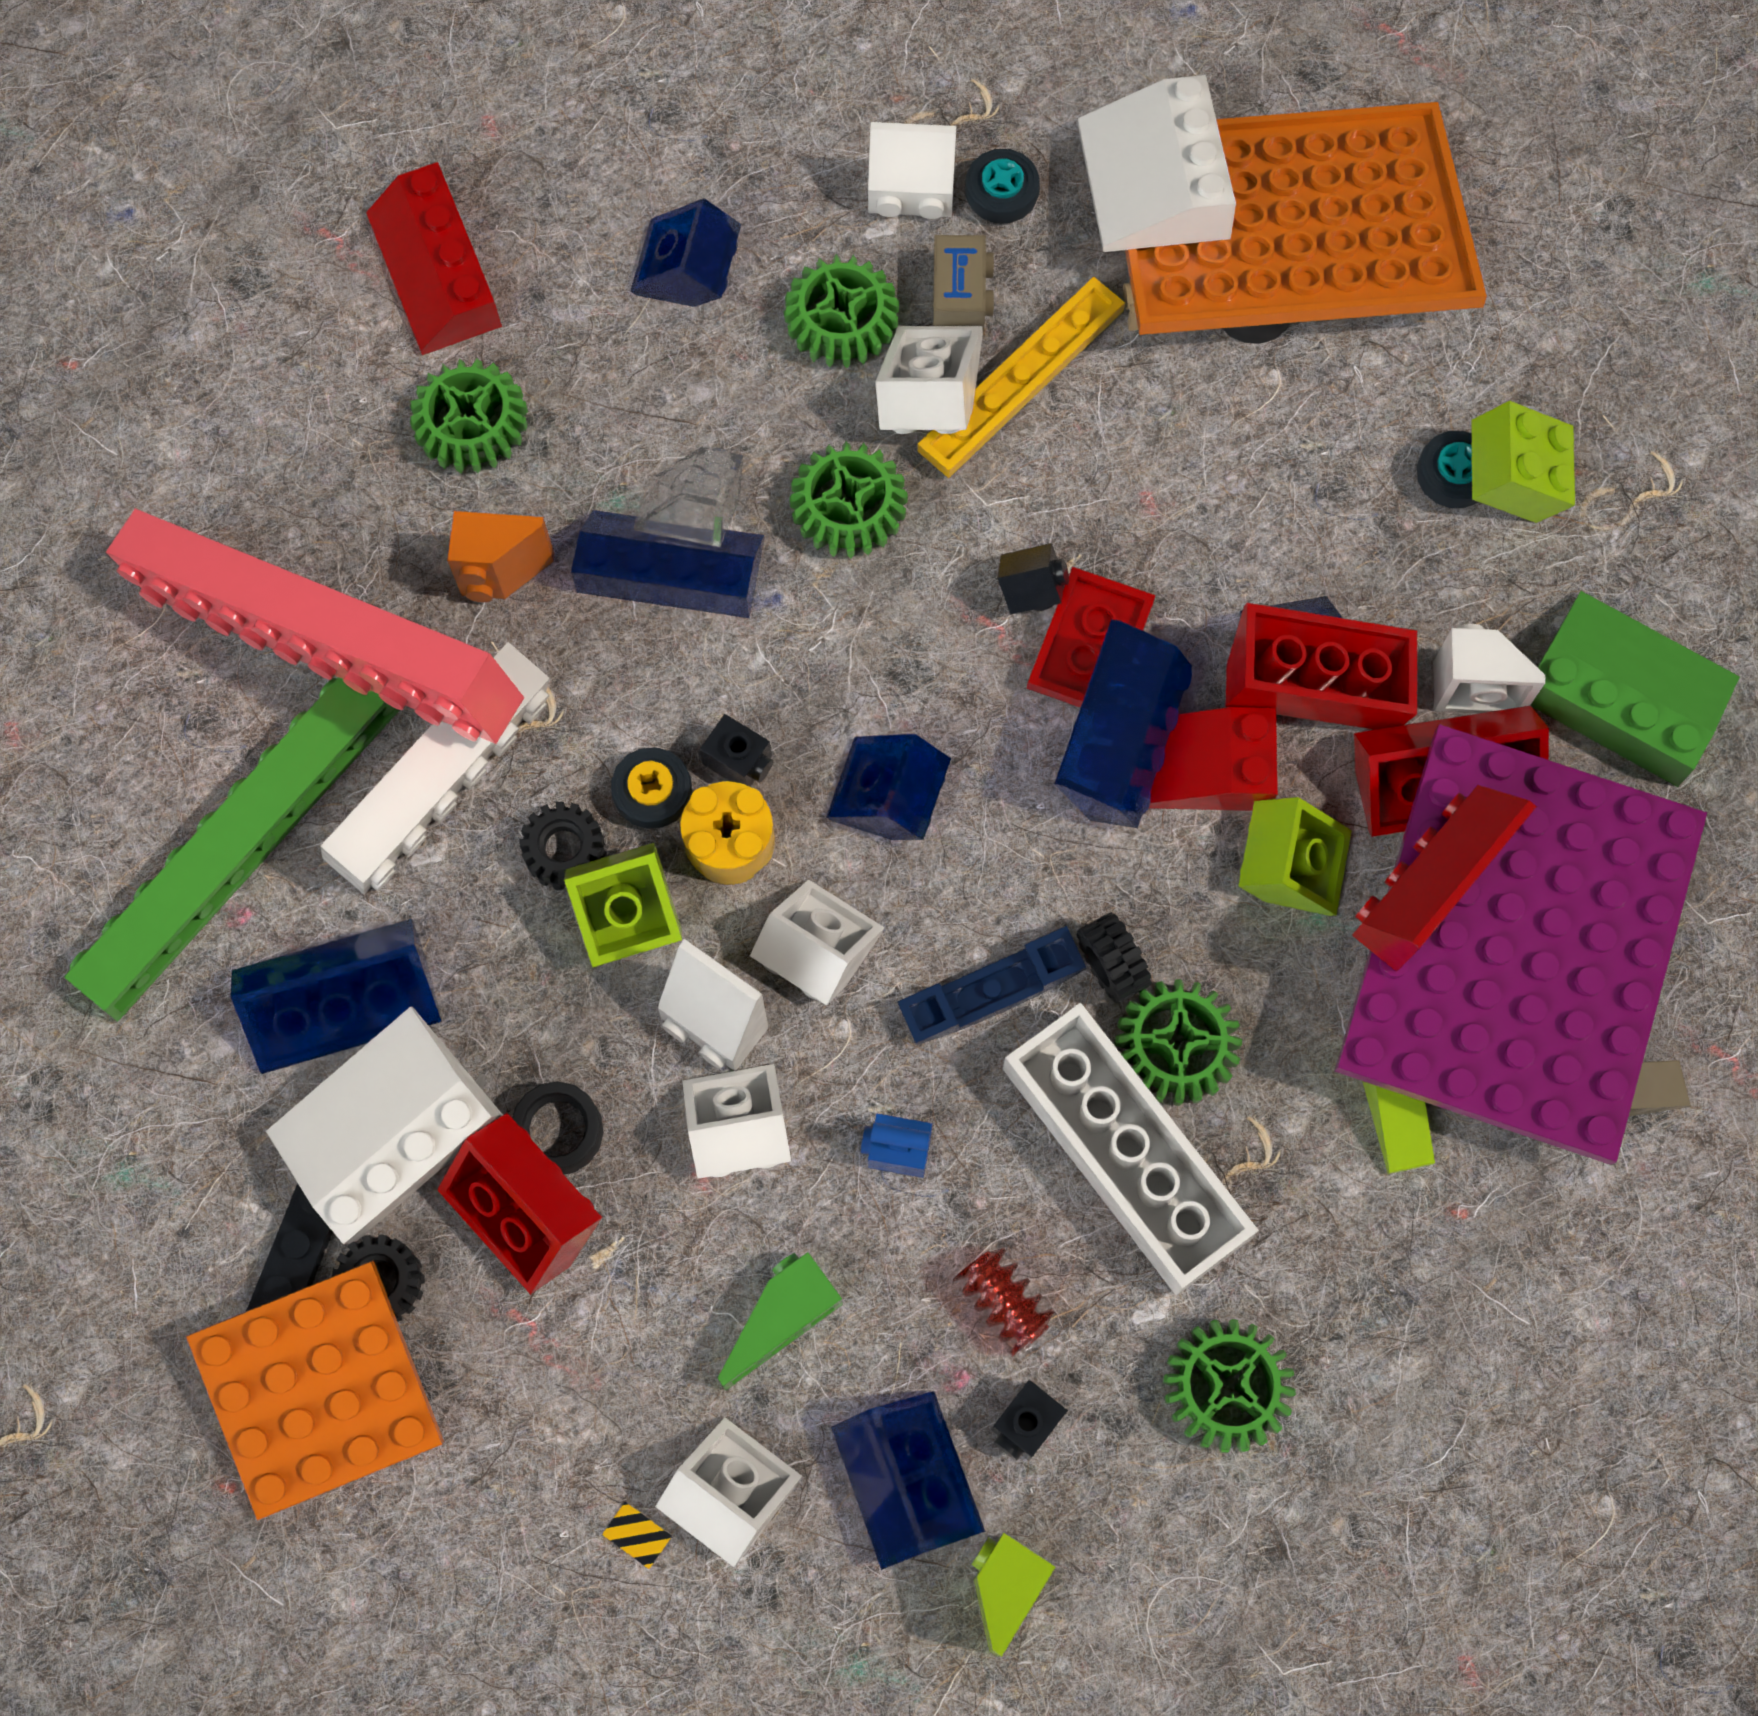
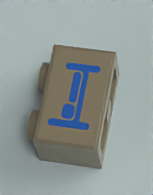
M934 235L933 326H982L984 333L985 316H993L994 290H986V278H993L994 252H986V235Z

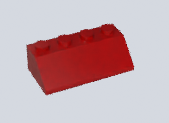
M435 162L398 175L368 209L366 214L422 356L501 328L502 324L494 298L439 163Z
M1246 603L1243 607L1227 661L1225 707L1276 708L1277 715L1373 730L1405 725L1417 715V630Z
M1531 706L1354 733L1355 774L1369 834L1371 837L1405 832L1432 738L1439 724L1549 760V727Z
M1477 785L1468 797L1459 792L1441 813L1448 819L1443 827L1437 831L1430 826L1413 846V849L1419 855L1409 866L1402 860L1384 881L1391 889L1380 901L1372 895L1356 914L1355 918L1361 922V925L1352 936L1397 972L1421 948L1537 806L1530 800L1481 785Z

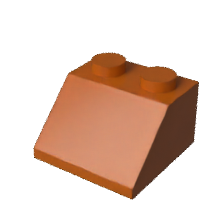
M454 511L447 561L461 596H466L468 599L476 602H489L492 598L506 599L554 562L555 553L544 517Z

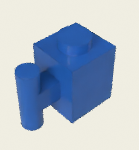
M876 1113L873 1126L865 1125L860 1153L869 1155L868 1168L924 1178L933 1123Z

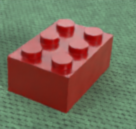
M508 1113L465 1139L437 1189L530 1295L571 1267L603 1218L595 1210L592 1202L573 1186L563 1175L560 1167L543 1153L533 1142L529 1133L519 1126Z

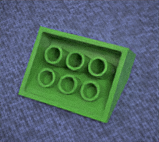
M1580 591L1537 665L1545 674V684L1530 706L1679 787L1695 769L1714 735L1740 676Z

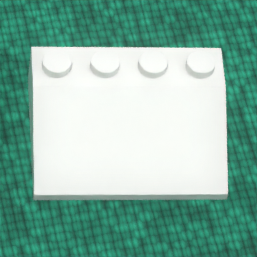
M1206 75L1163 79L1078 118L1077 124L1103 252L1231 239L1236 201Z
M409 1007L266 1130V1133L312 1207L343 1244H347L362 1238L456 1157L467 1137L503 1116V1114L413 1007Z

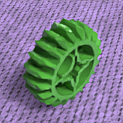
M836 254L832 264L827 265L819 258L818 262H816V270L804 266L802 279L793 278L791 291L787 292L785 296L786 310H784V320L788 325L789 337H791V340L797 339V348L800 350V353L810 350V358L813 362L825 356L826 364L829 368L834 364L835 359L842 360L843 365L848 368L852 358H857L864 365L867 361V352L879 357L882 351V344H890L892 331L898 327L897 313L899 312V301L895 297L893 283H886V275L883 270L873 273V265L870 260L862 266H858L854 254L848 263H841V259ZM826 294L825 300L817 303L815 309L808 311L816 299ZM876 311L872 319L865 326L857 329V324L866 319L867 314Z
M459 358L457 368L452 370L442 363V375L437 377L428 373L426 379L429 386L417 385L416 394L418 399L411 401L410 408L413 415L410 416V424L412 430L415 431L414 437L417 444L424 447V452L430 460L437 458L439 465L444 469L454 462L456 471L462 474L465 467L472 464L473 470L479 474L481 463L487 461L489 465L496 469L498 464L496 457L502 455L510 459L512 452L509 445L521 446L522 437L520 432L527 431L528 424L524 416L527 415L528 408L526 402L522 399L521 387L518 384H514L513 378L508 371L500 374L499 367L494 362L484 369L482 361L476 358L471 367H466L465 362ZM501 404L503 406L501 416L492 428L489 419L495 414L494 409ZM447 405L449 412L443 417L444 423L436 428L438 415L442 408Z
M847 441L843 444L842 451L838 452L828 444L825 448L826 456L822 457L813 452L810 456L811 465L801 463L798 469L800 478H793L791 488L794 493L789 497L790 507L794 510L792 513L793 522L796 525H802L800 530L804 539L814 537L813 545L817 550L829 544V553L834 557L840 548H845L847 556L851 559L855 555V548L861 547L863 552L869 556L872 552V542L884 548L887 544L886 534L896 536L899 531V523L897 521H903L906 517L904 505L908 502V493L902 489L905 485L904 477L902 474H895L896 464L893 460L883 463V453L880 449L872 455H868V447L864 442L858 448V451H852ZM833 479L834 486L828 491L823 492L822 497L814 500L818 490L825 483ZM842 489L846 497H851L852 502L855 500V511L851 502H845V497L842 498ZM884 499L878 512L864 521V512L875 507V502ZM836 520H838V521H843V522L846 523V524H839V523H835V522H833V521H836Z
M1181 979L1174 981L1172 992L1168 991L1162 981L1157 982L1155 985L1156 998L1146 989L1140 991L1138 997L1141 1005L1129 1001L1125 1010L1130 1017H1120L1117 1027L1126 1033L1116 1036L1115 1046L1128 1049L1123 1051L1121 1055L1128 1064H1134L1131 1068L1138 1076L1144 1079L1142 1082L1148 1089L1151 1085L1158 1088L1155 1098L1159 1103L1163 1102L1167 1092L1173 1093V1102L1176 1106L1182 1105L1185 1092H1188L1194 1104L1199 1103L1202 1100L1201 1087L1209 1095L1214 1096L1219 1091L1216 1080L1227 1084L1232 1074L1226 1067H1237L1240 1058L1231 1051L1241 1048L1242 1039L1229 1035L1238 1030L1240 1026L1238 1020L1224 1021L1223 1018L1231 1010L1230 1005L1222 1004L1216 1008L1213 1005L1218 996L1216 991L1209 992L1206 999L1199 996L1198 994L1201 990L1199 982H1194L1190 992H1184V984ZM1171 1009L1169 1026L1164 1029H1153L1152 1034H1141L1142 1026L1150 1017L1161 1011ZM1188 1012L1202 1019L1209 1027L1212 1035H1209L1208 1031L1198 1030L1193 1027L1189 1022ZM1177 1025L1178 1035L1184 1037L1182 1041H1188L1180 1058L1179 1050L1173 1048L1175 1043L1171 1045L1168 1043ZM1143 1049H1148L1149 1054H1157L1165 1058L1168 1063L1169 1074L1154 1066L1147 1058ZM1205 1050L1215 1051L1214 1060L1206 1069L1197 1074L1186 1076L1189 1057L1203 1055Z
M1231 1319L1227 1325V1333L1223 1334L1219 1321L1213 1320L1209 1323V1338L1197 1326L1191 1331L1196 1346L1183 1338L1176 1344L1179 1351L1186 1356L1185 1359L1177 1355H1170L1168 1357L1167 1364L1179 1370V1374H1165L1163 1376V1383L1177 1386L1178 1391L1165 1395L1164 1401L1166 1404L1180 1401L1182 1409L1177 1410L1171 1415V1419L1173 1422H1179L1188 1416L1192 1423L1185 1428L1184 1435L1187 1438L1193 1436L1200 1428L1204 1431L1200 1442L1201 1447L1205 1449L1210 1447L1216 1436L1219 1437L1218 1447L1220 1453H1228L1231 1448V1440L1235 1438L1237 1448L1243 1453L1247 1452L1250 1447L1249 1434L1255 1443L1262 1446L1268 1442L1262 1428L1263 1426L1275 1434L1281 1431L1282 1426L1273 1414L1282 1417L1291 1415L1292 1409L1280 1402L1279 1399L1292 1398L1296 1395L1295 1388L1281 1386V1380L1294 1376V1371L1292 1368L1278 1370L1276 1363L1282 1361L1287 1354L1284 1350H1279L1272 1356L1266 1349L1273 1343V1336L1268 1334L1260 1343L1253 1340L1257 1333L1256 1325L1250 1324L1245 1330L1244 1335L1241 1336L1239 1335L1238 1320ZM1217 1347H1231L1247 1354L1236 1365L1225 1366L1216 1359L1212 1361L1204 1352ZM1257 1364L1263 1371L1267 1385L1264 1406L1257 1401L1259 1397L1254 1394L1249 1384L1250 1375ZM1194 1365L1201 1371L1200 1375L1206 1380L1209 1387V1395L1200 1409L1195 1403L1190 1386ZM1243 1368L1244 1371L1238 1377V1382L1235 1385V1390L1239 1393V1397L1235 1398L1234 1394L1231 1393L1227 1397L1221 1398L1215 1404L1214 1400L1221 1393L1220 1389L1223 1386L1219 1375L1223 1374L1224 1378L1227 1379ZM1229 1405L1236 1407L1242 1413L1246 1411L1254 1420L1241 1426H1227L1211 1420V1418L1223 1406Z

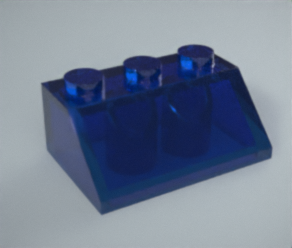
M935 1391L870 1408L831 1427L881 1570L986 1532Z

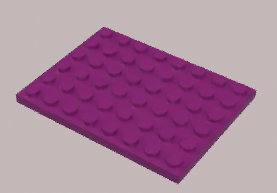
M1439 724L1432 738L1394 869L1402 860L1409 866L1419 855L1413 849V846L1430 826L1437 831L1443 827L1448 819L1441 813L1459 792L1468 797L1477 785H1481L1530 800L1537 807L1421 948L1397 972L1373 952L1369 951L1334 1072L1612 1165L1618 1160L1708 812Z

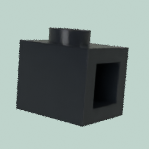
M1052 543L1001 554L997 579L1010 615L1030 610L1044 611L1062 603L1064 585L1069 584V573L1065 560L1063 558L1057 559Z
M726 714L722 716L699 749L704 766L731 782L742 783L749 787L752 786L754 781L762 782L773 765L770 741Z
M1029 1379L993 1425L991 1430L998 1435L994 1443L1012 1459L1017 1461L1022 1455L1030 1461L1068 1410Z

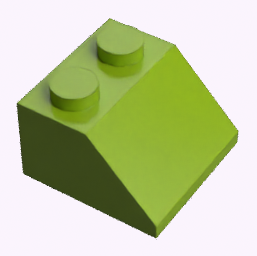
M1299 797L1254 801L1238 887L1266 903L1327 916H1337L1352 830Z
M1005 1533L998 1538L997 1542L988 1537L971 1564L979 1570L974 1578V1584L990 1652L998 1657L1003 1656L1055 1569L1054 1565Z

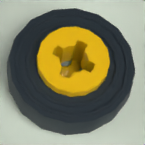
M657 747L640 748L626 755L616 766L611 780V796L619 814L631 824L646 829L663 828L677 821L692 795L691 776L684 762L672 752ZM654 779H656L654 783H650L648 785L644 784V782L647 783L649 781H653Z

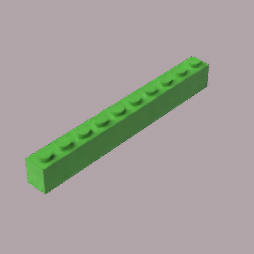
M338 677L329 680L320 691L319 699L308 711H302L293 719L289 726V732L280 742L270 745L261 754L258 766L247 778L243 777L233 784L225 802L216 811L209 812L201 819L196 829L197 832L185 845L178 846L169 854L165 867L153 880H147L137 889L134 901L122 914L113 916L105 924L102 936L90 949L81 951L70 964V971L64 978L118 1022L400 710L385 703L379 697V694L369 691L367 695L356 692L347 686L342 678Z

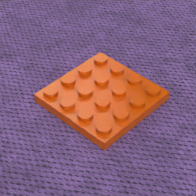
M374 1260L186 1336L257 1520L433 1449L444 1442Z

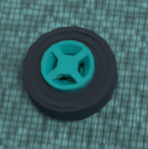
M993 149L982 153L972 162L965 176V196L971 209L982 219L993 223H1012L1023 219L1033 210L1039 197L1040 177L1034 163L1023 153L1012 149ZM995 188H1005L1007 191L996 190Z
M1447 431L1435 436L1423 448L1417 463V479L1424 494L1436 504L1448 508H1466L1478 503L1472 500V433L1466 431ZM1451 468L1455 471L1454 475L1450 472Z

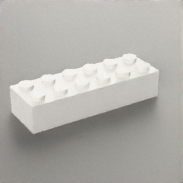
M509 642L494 656V659L525 698L497 744L480 737L475 742L468 740L452 729V725L443 721L439 726L432 724L320 846L323 860L364 895L371 887L379 891L396 872L394 870L396 866L394 862L402 853L410 857L426 839L424 834L427 832L425 829L433 819L440 824L457 805L455 802L458 797L456 795L463 786L471 790L486 773L485 767L489 763L487 759L493 753L501 757L516 740L515 734L519 730L517 726L523 720L531 724L546 707L545 701L549 697L546 690L550 678Z
M1081 1002L1005 1057L1003 1071L1176 1296L1250 1241L1259 1231Z

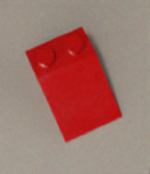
M1227 707L1135 720V808L1253 811L1254 801L1276 799L1278 795L1276 708Z

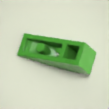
M809 1252L798 1258L796 1253H793L772 1269L775 1276L768 1281L717 1378L726 1391L843 1305L842 1298Z

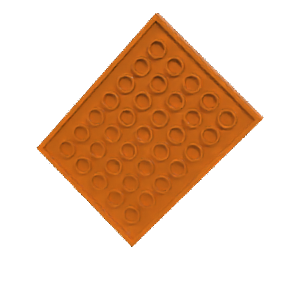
M1438 102L1216 119L1236 201L1231 239L1125 250L1139 335L1484 308L1487 297Z

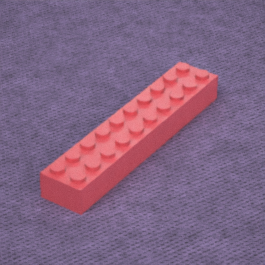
M136 508L106 551L119 565L116 570L118 574L129 582L142 588L139 592L140 596L149 603L160 608L166 603L172 606V609L179 615L192 622H195L199 617L205 620L208 626L222 635L229 636L231 632H234L245 643L255 649L263 650L267 646L273 649L277 656L290 664L297 665L299 661L307 663L312 671L325 679L332 680L334 675L342 678L347 686L363 695H367L369 691L379 694V697L385 703L398 710H403L405 706L415 709V713L433 725L439 726L442 721L450 724L455 732L468 740L475 742L480 737L497 744L525 698L492 655L486 651Z

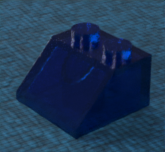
M705 198L651 218L630 292L636 296L691 307L722 298V294L728 285L727 276L732 258L738 248L737 239L742 224Z
M917 734L856 736L853 739L826 818L833 822L890 840H924L940 790L945 782L951 757Z

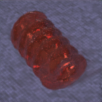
M1002 1247L993 1251H987L958 1273L953 1278V1282L968 1278L962 1289L963 1295L968 1297L980 1293L974 1309L977 1312H982L992 1308L986 1324L989 1328L1001 1324L1005 1325L998 1336V1340L1001 1343L1014 1339L1017 1340L1010 1351V1355L1013 1358L1049 1329L1048 1323L1055 1312L1052 1308L1041 1312L1035 1310L1043 1296L1040 1293L1028 1297L1024 1296L1023 1293L1031 1281L1028 1278L1013 1282L1011 1278L1018 1265L1016 1262L1005 1266L999 1264L1006 1253V1249Z

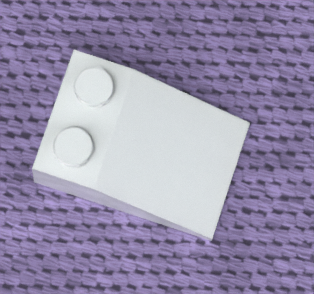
M898 326L875 381L880 430H893L899 434H908L916 430H936L941 434H952L959 430L967 429L973 411L983 335L982 326Z
M684 939L678 947L658 1005L661 1019L664 1020L661 1026L680 1042L684 1043L688 1037L702 1047L698 1053L716 1068L721 1069L725 1064L736 1071L769 1028L763 996L759 991Z

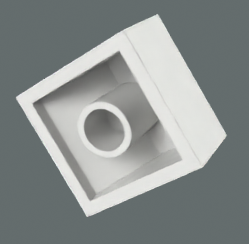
M871 122L868 213H877L885 217H895L898 215H917L927 219L952 217L956 126Z
M1464 624L1457 628H1452L1433 661L1434 711L1485 713L1530 706L1545 684V674L1499 630L1484 629L1483 626L1478 624Z
M807 880L769 914L750 957L763 964L769 972L780 975L799 987L808 997L828 1005L846 987L885 927L814 882Z
M774 1064L682 1080L688 1134L697 1179L710 1176L723 1177L732 1172L753 1168L767 1169L780 1163L791 1162Z
M724 1417L677 1469L655 1507L727 1563L735 1567L761 1535L798 1484L802 1475Z

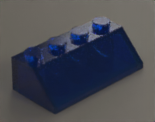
M592 510L579 531L571 574L577 593L750 619L765 537L760 534Z
M1113 619L1110 621L1054 785L1090 821L1138 829L1142 814L1148 810L1150 805V791L1156 773L1161 770L1164 763V749L1170 731L1175 729L1178 722V707L1183 693L1188 689L1192 680V665L1176 645L1120 620Z
M412 918L234 969L231 972V1000L261 1074L367 1044L409 1007H413L428 1026L442 1022L426 956Z

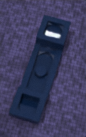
M1065 926L1025 944V949L943 986L940 983L897 1001L913 1039L916 1045L960 1031L1012 1009L1076 976L1086 969V965L1068 927Z

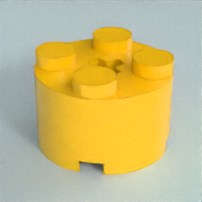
M723 781L706 787H700L692 793L690 800L683 810L680 824L685 851L691 864L705 878L718 884L735 885L753 878L754 874L770 861L775 847L771 811L760 791L742 783ZM725 829H734L731 832V837H722Z

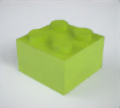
M1510 400L1471 420L1472 500L1535 523L1575 506L1573 425Z
M655 843L566 869L564 882L592 968L682 940V928Z

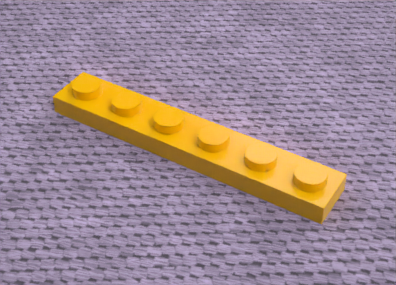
M1092 277L975 389L973 411L967 429L959 430L952 434H941L936 430H931L917 444V452L947 478H950L1124 311L1125 302L1098 279Z

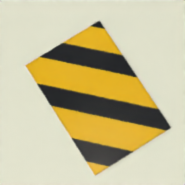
M624 1502L602 1534L648 1569L651 1568L672 1537V1535L627 1502Z

